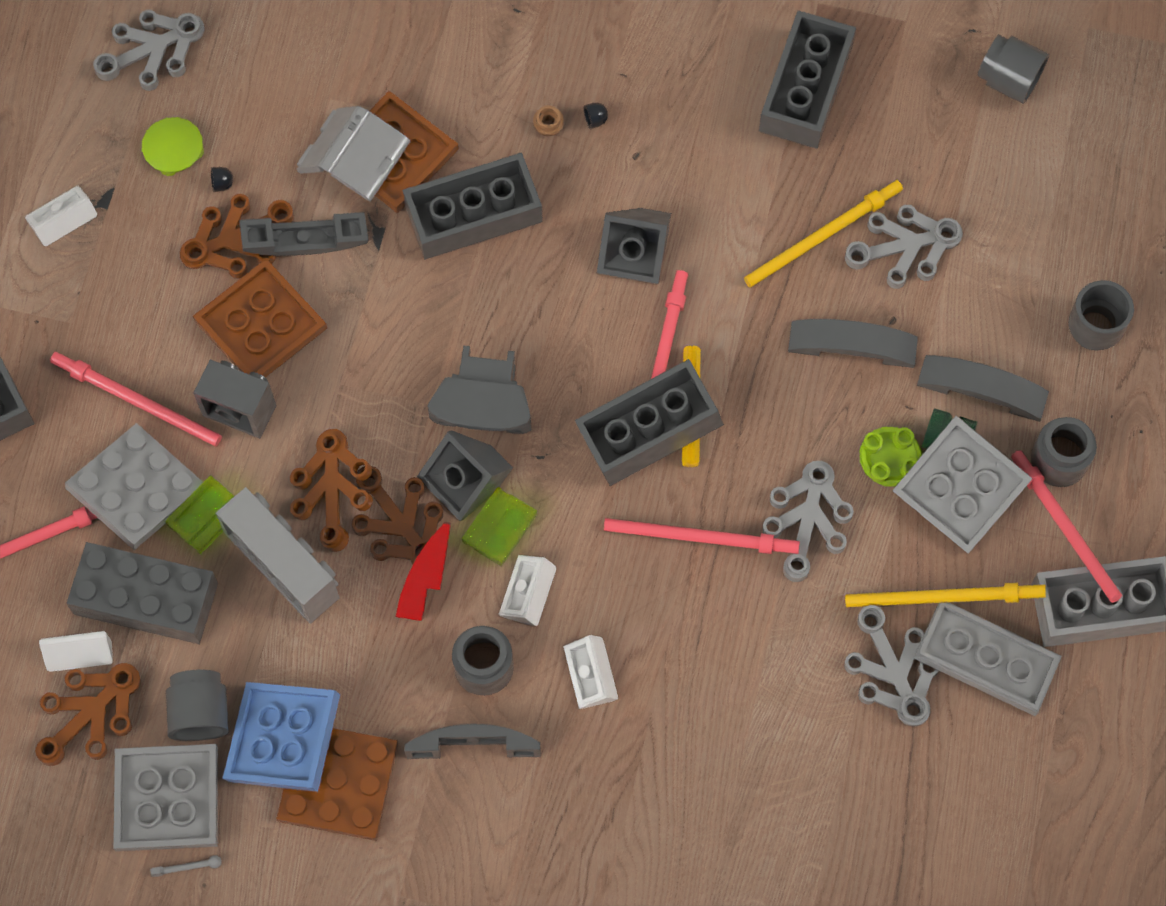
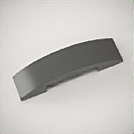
M365 212L334 214L333 220L272 223L271 218L239 221L242 250L249 253L275 256L312 255L345 250L368 243Z
M836 319L794 320L791 323L788 352L820 356L821 351L883 359V364L914 368L918 337L894 328L858 321Z
M933 355L925 356L917 382L919 387L943 394H948L950 390L1010 408L1009 413L1038 422L1041 421L1049 393L1048 390L1025 378L995 367L958 358Z
M461 724L436 729L414 738L405 744V754L407 759H440L441 745L506 744L507 758L541 757L540 742L532 737L509 728L487 724Z

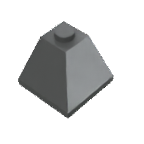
M645 208L606 212L597 273L658 284L672 213Z
M451 430L446 433L417 475V478L423 481L424 485L459 521H462L498 490L513 467L491 445Z

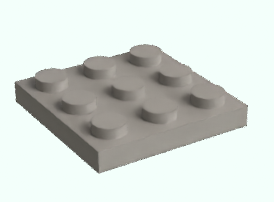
M955 415L892 491L969 554L1029 484L1032 477Z
M136 423L65 482V489L135 550L205 490V483Z
M216 744L115 749L113 849L116 852L218 847V746Z

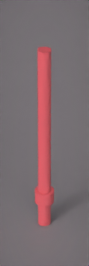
M682 270L676 271L672 291L667 295L665 303L667 313L651 379L666 371L679 312L684 309L686 301L684 291L688 273Z
M54 352L51 356L50 363L69 372L70 377L80 382L87 381L215 447L220 443L222 435L92 370L91 365L81 360L74 361L58 352Z
M1021 450L1013 453L1011 456L1013 462L1032 477L1027 488L1034 490L1111 603L1118 601L1122 594L1045 485V478L1040 470L1031 465Z
M85 506L72 511L73 515L1 544L0 559L79 526L81 529L91 525L92 520L97 519V517L89 509H86Z
M605 518L604 531L759 549V553L772 554V551L799 554L800 541L774 538L772 534L761 533V536L610 518Z

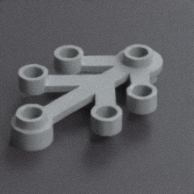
M144 10L139 16L142 28L147 31H152L157 27L170 30L162 35L130 28L125 23L116 24L112 28V34L117 43L126 44L129 41H133L142 45L117 57L110 53H103L97 56L93 64L97 76L102 80L111 81L118 76L121 69L150 55L145 70L139 75V81L144 90L152 91L159 84L157 73L167 46L177 42L173 57L167 60L166 67L172 77H181L186 71L184 60L190 44L198 41L204 34V24L198 16L192 13H185L175 19L158 15L153 10ZM147 18H154L150 23L144 22ZM189 27L194 28V30L185 32V30ZM120 31L127 32L124 36L117 35ZM174 64H180V65H181L180 68H178V69H176V70H175V69H171V67H172ZM105 68H113L111 71L103 72ZM148 77L154 78L150 83L144 82Z
M903 205L899 208L897 214L898 222L903 226L915 224L928 232L916 234L888 220L884 214L876 212L871 214L868 219L867 226L869 231L874 234L884 232L898 240L871 247L864 242L856 241L849 244L846 249L845 262L853 269H863L871 260L903 252L897 265L888 272L887 276L888 285L891 288L899 289L904 286L907 278L906 273L921 247L933 244L927 259L922 260L918 264L916 271L919 279L930 281L935 276L936 265L945 249L956 247L962 239L963 231L959 223L954 219L944 218L935 221L917 212L913 206ZM908 212L912 215V218L906 219L902 216V213ZM880 220L883 225L875 226L872 221ZM949 232L952 235V237H943L941 233ZM859 255L863 260L855 261L852 259V256ZM929 267L932 272L926 274L922 272L921 268ZM899 275L901 276L902 280L898 282L894 281L891 278V276Z
M823 461L810 462L805 466L801 479L785 488L776 487L770 494L771 505L777 509H782L788 505L790 499L808 491L806 502L778 518L768 517L764 521L762 528L763 534H772L774 538H777L783 530L801 520L796 540L800 541L799 554L789 555L783 566L785 577L792 582H801L809 574L810 562L806 555L814 524L824 537L829 552L839 554L844 551L847 543L846 537L842 533L835 531L818 505L820 495L822 494L834 510L833 517L836 522L846 524L852 519L853 507L849 503L843 502L832 486L835 478L834 471L828 463ZM817 471L822 472L824 478L817 480L813 477V473ZM776 494H783L786 499L783 502H778L774 499V496ZM839 509H846L849 515L841 517L837 511ZM774 523L778 526V530L770 532L766 526ZM835 538L839 539L842 542V546L834 547L830 541ZM799 561L803 564V568L795 570L792 568L791 563Z
M875 605L865 606L859 613L857 623L864 633L870 634L884 666L866 660L861 654L853 652L846 657L844 668L849 674L863 673L892 684L899 695L896 696L881 691L876 684L866 682L861 685L858 692V697L862 703L873 704L876 702L896 710L899 719L908 726L922 725L930 715V704L925 696L932 678L937 675L939 670L935 669L934 672L928 673L923 669L924 663L920 662L918 667L920 677L914 691H912L907 681V676L924 632L916 627L910 628L904 636L905 646L898 662L882 629L885 622L884 612ZM865 618H874L876 620V625H866L864 621ZM917 634L920 637V642L912 643L909 640V635ZM857 659L861 666L859 668H852L849 665V660ZM870 688L874 691L875 696L867 698L863 695V690ZM911 705L916 706L919 709V714H909L907 707Z

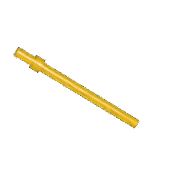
M895 180L880 191L874 190L864 196V201L744 277L746 284L750 288L868 212H876L885 206V201L903 191L902 184Z
M1015 582L1005 583L1002 587L846 594L845 604L846 607H865L868 605L886 606L1005 600L1006 603L1020 602V599L1046 598V584L1019 586V583Z

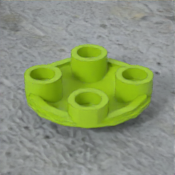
M180 117L164 118L155 122L147 129L142 139V153L146 161L154 169L160 170L165 176H173L177 172L189 168L203 156V138L199 129L189 120Z
M881 427L865 436L859 449L860 464L865 474L874 482L885 487H895L922 456V450L910 429L906 427Z

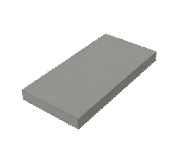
M948 602L937 604L914 659L1036 716L1062 656Z

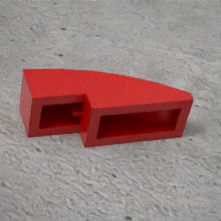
M444 522L417 556L400 594L395 617L422 621L428 589L440 590L442 587L451 523Z

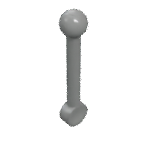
M213 855L209 860L168 867H154L150 869L151 877H158L167 873L208 866L216 869L220 867L222 860L219 856Z

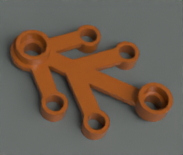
M236 194L231 198V209L218 237L209 240L212 229L221 224L222 216L220 210L214 206L203 210V220L196 237L187 240L180 249V259L186 267L200 269L205 265H211L229 271L230 276L233 278H242L247 273L246 262L240 257L230 259L215 253L224 248L255 257L259 263L265 259L271 264L274 263L275 255L262 258L260 257L261 254L244 252L242 250L240 227L237 228L242 215L250 210V202L246 195ZM276 200L268 207V214L258 219L271 218L272 223H288L293 221L294 213L292 206L287 201ZM239 201H244L246 203L241 208L235 206L236 203ZM210 214L217 215L214 220H208L207 217ZM279 214L287 215V217L282 220L276 219V217ZM194 252L201 253V256L198 258H191ZM237 264L243 266L240 271L232 270L233 266Z
M328 429L317 439L316 454L304 468H296L292 471L290 482L298 489L303 490L311 485L312 477L324 464L325 474L303 499L298 498L291 503L290 512L297 519L306 520L311 516L315 505L325 495L326 526L320 533V541L328 550L339 552L349 542L348 532L340 526L339 490L350 498L352 506L359 511H367L373 503V498L368 492L358 489L339 473V459L349 466L351 474L361 481L371 476L372 466L364 459H358L347 450L348 441L344 433L338 429ZM334 440L333 446L327 448L328 444ZM362 465H365V470L361 474H358V468ZM305 474L304 480L298 483L299 476ZM365 496L364 503L358 505L359 498ZM301 505H305L304 511L298 514V508ZM335 531V537L332 540H328L329 535Z
M121 663L115 665L109 673L84 674L79 669L68 671L65 675V683L72 691H80L84 687L105 688L97 696L59 697L57 694L49 692L41 697L40 706L47 714L53 715L59 711L80 712L54 737H46L38 742L35 750L37 758L47 766L59 764L65 756L64 746L90 721L91 734L90 740L85 745V751L94 760H100L107 754V745L104 742L106 706L116 697V715L111 719L110 727L118 736L129 734L132 729V723L129 719L130 695L138 689L141 681L138 670L131 664ZM126 674L129 676L126 683H117L120 675ZM73 676H81L79 684L72 685L70 683ZM49 699L57 700L53 708H46V702ZM120 720L127 721V725L123 730H117L115 727L116 723ZM94 744H101V751L97 754H92L91 747ZM54 745V751L50 755L43 753L45 746Z

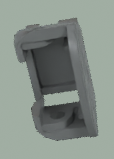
M463 346L459 375L452 374V377L444 378L428 403L429 419L444 426H457L476 430L506 431V433L525 434L531 431V415L524 388L517 385V381H514L516 366L514 365L515 351L508 350L507 361L470 357V346Z

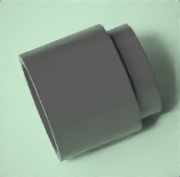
M998 34L988 49L977 76L987 81L986 86L1024 104L1035 88L1050 54L1014 36L1007 39Z
M1099 280L1086 285L1079 292L1068 320L1070 332L1076 342L1086 349L1095 351L1115 346L1122 339L1133 317L1134 304L1130 294L1121 285L1112 281ZM1088 313L1102 314L1110 321L1112 329L1095 327L1085 319L1084 315Z
M1071 417L1054 419L1042 428L1031 452V465L1040 470L1045 478L1044 482L1056 487L1074 485L1084 477L1095 457L1097 449L1095 436L1091 429L1079 419ZM1062 437L1073 441L1080 448L1082 454L1076 457H1065L1059 454L1054 449L1051 438Z
M475 626L464 631L454 643L452 650L454 671L459 684L465 690L475 695L486 696L501 691L509 683L514 669L513 654L509 640L501 631L490 626ZM478 643H490L498 646L500 655L497 662L491 667L477 669L466 662L464 658L465 651Z
M188 670L173 674L170 677V687L165 691L168 737L178 741H201L220 738L228 734L226 686L221 683L220 673L213 670Z

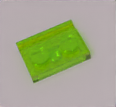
M210 475L165 522L168 527L201 555L223 532L216 512L229 502L234 495Z
M497 487L462 537V542L470 545L474 550L502 567L538 515L537 510L515 496L502 491V488Z

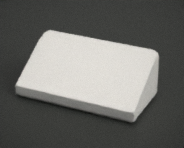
M76 186L26 215L25 218L44 246H48L97 216V212L83 190Z
M518 555L499 616L527 625L537 626L556 572V566L544 557Z
M105 631L39 640L45 667L49 672L110 665L113 663L112 641Z
M589 635L563 646L579 709L618 699L606 648L601 637Z

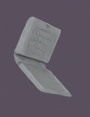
M362 107L338 108L331 112L321 127V134L315 143L309 145L298 161V168L296 170L299 173H315L325 170L331 173L332 177L371 202L410 143V140Z

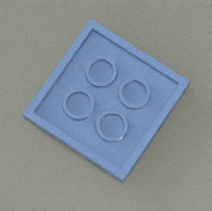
M246 682L223 779L232 783L318 792L340 694L335 690Z

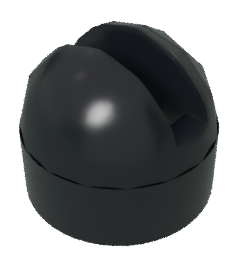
M590 103L583 107L584 116L590 129L605 124L608 112L603 104Z
M211 167L213 192L226 191L232 186L233 174L226 167Z

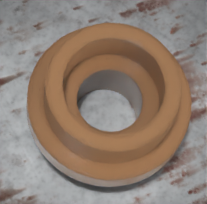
M543 106L535 113L533 125L535 130L541 135L553 136L562 130L564 117L557 108ZM545 120H552L554 123L546 125L543 122Z

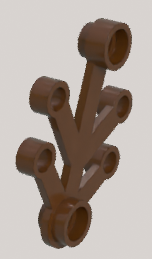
M365 466L360 468L357 473L361 474L365 470ZM372 466V474L369 478H373L375 484L365 486L364 481L355 478L357 487L371 494L391 521L371 519L367 515L359 514L352 520L353 531L358 536H366L372 532L404 537L410 546L393 545L384 539H377L370 546L371 554L378 561H384L388 557L410 560L413 565L421 550L437 531L438 523L443 519V508L437 502H430L425 505L423 512L426 522L421 538L414 529L419 498L425 492L423 481L417 477H412L406 481V499L402 513L383 489L380 471ZM413 484H418L421 488L418 492L413 493L409 491V487ZM430 509L439 510V514L436 517H430L427 513ZM359 521L368 523L365 529L356 528V524ZM382 545L387 548L383 554L375 553V548Z

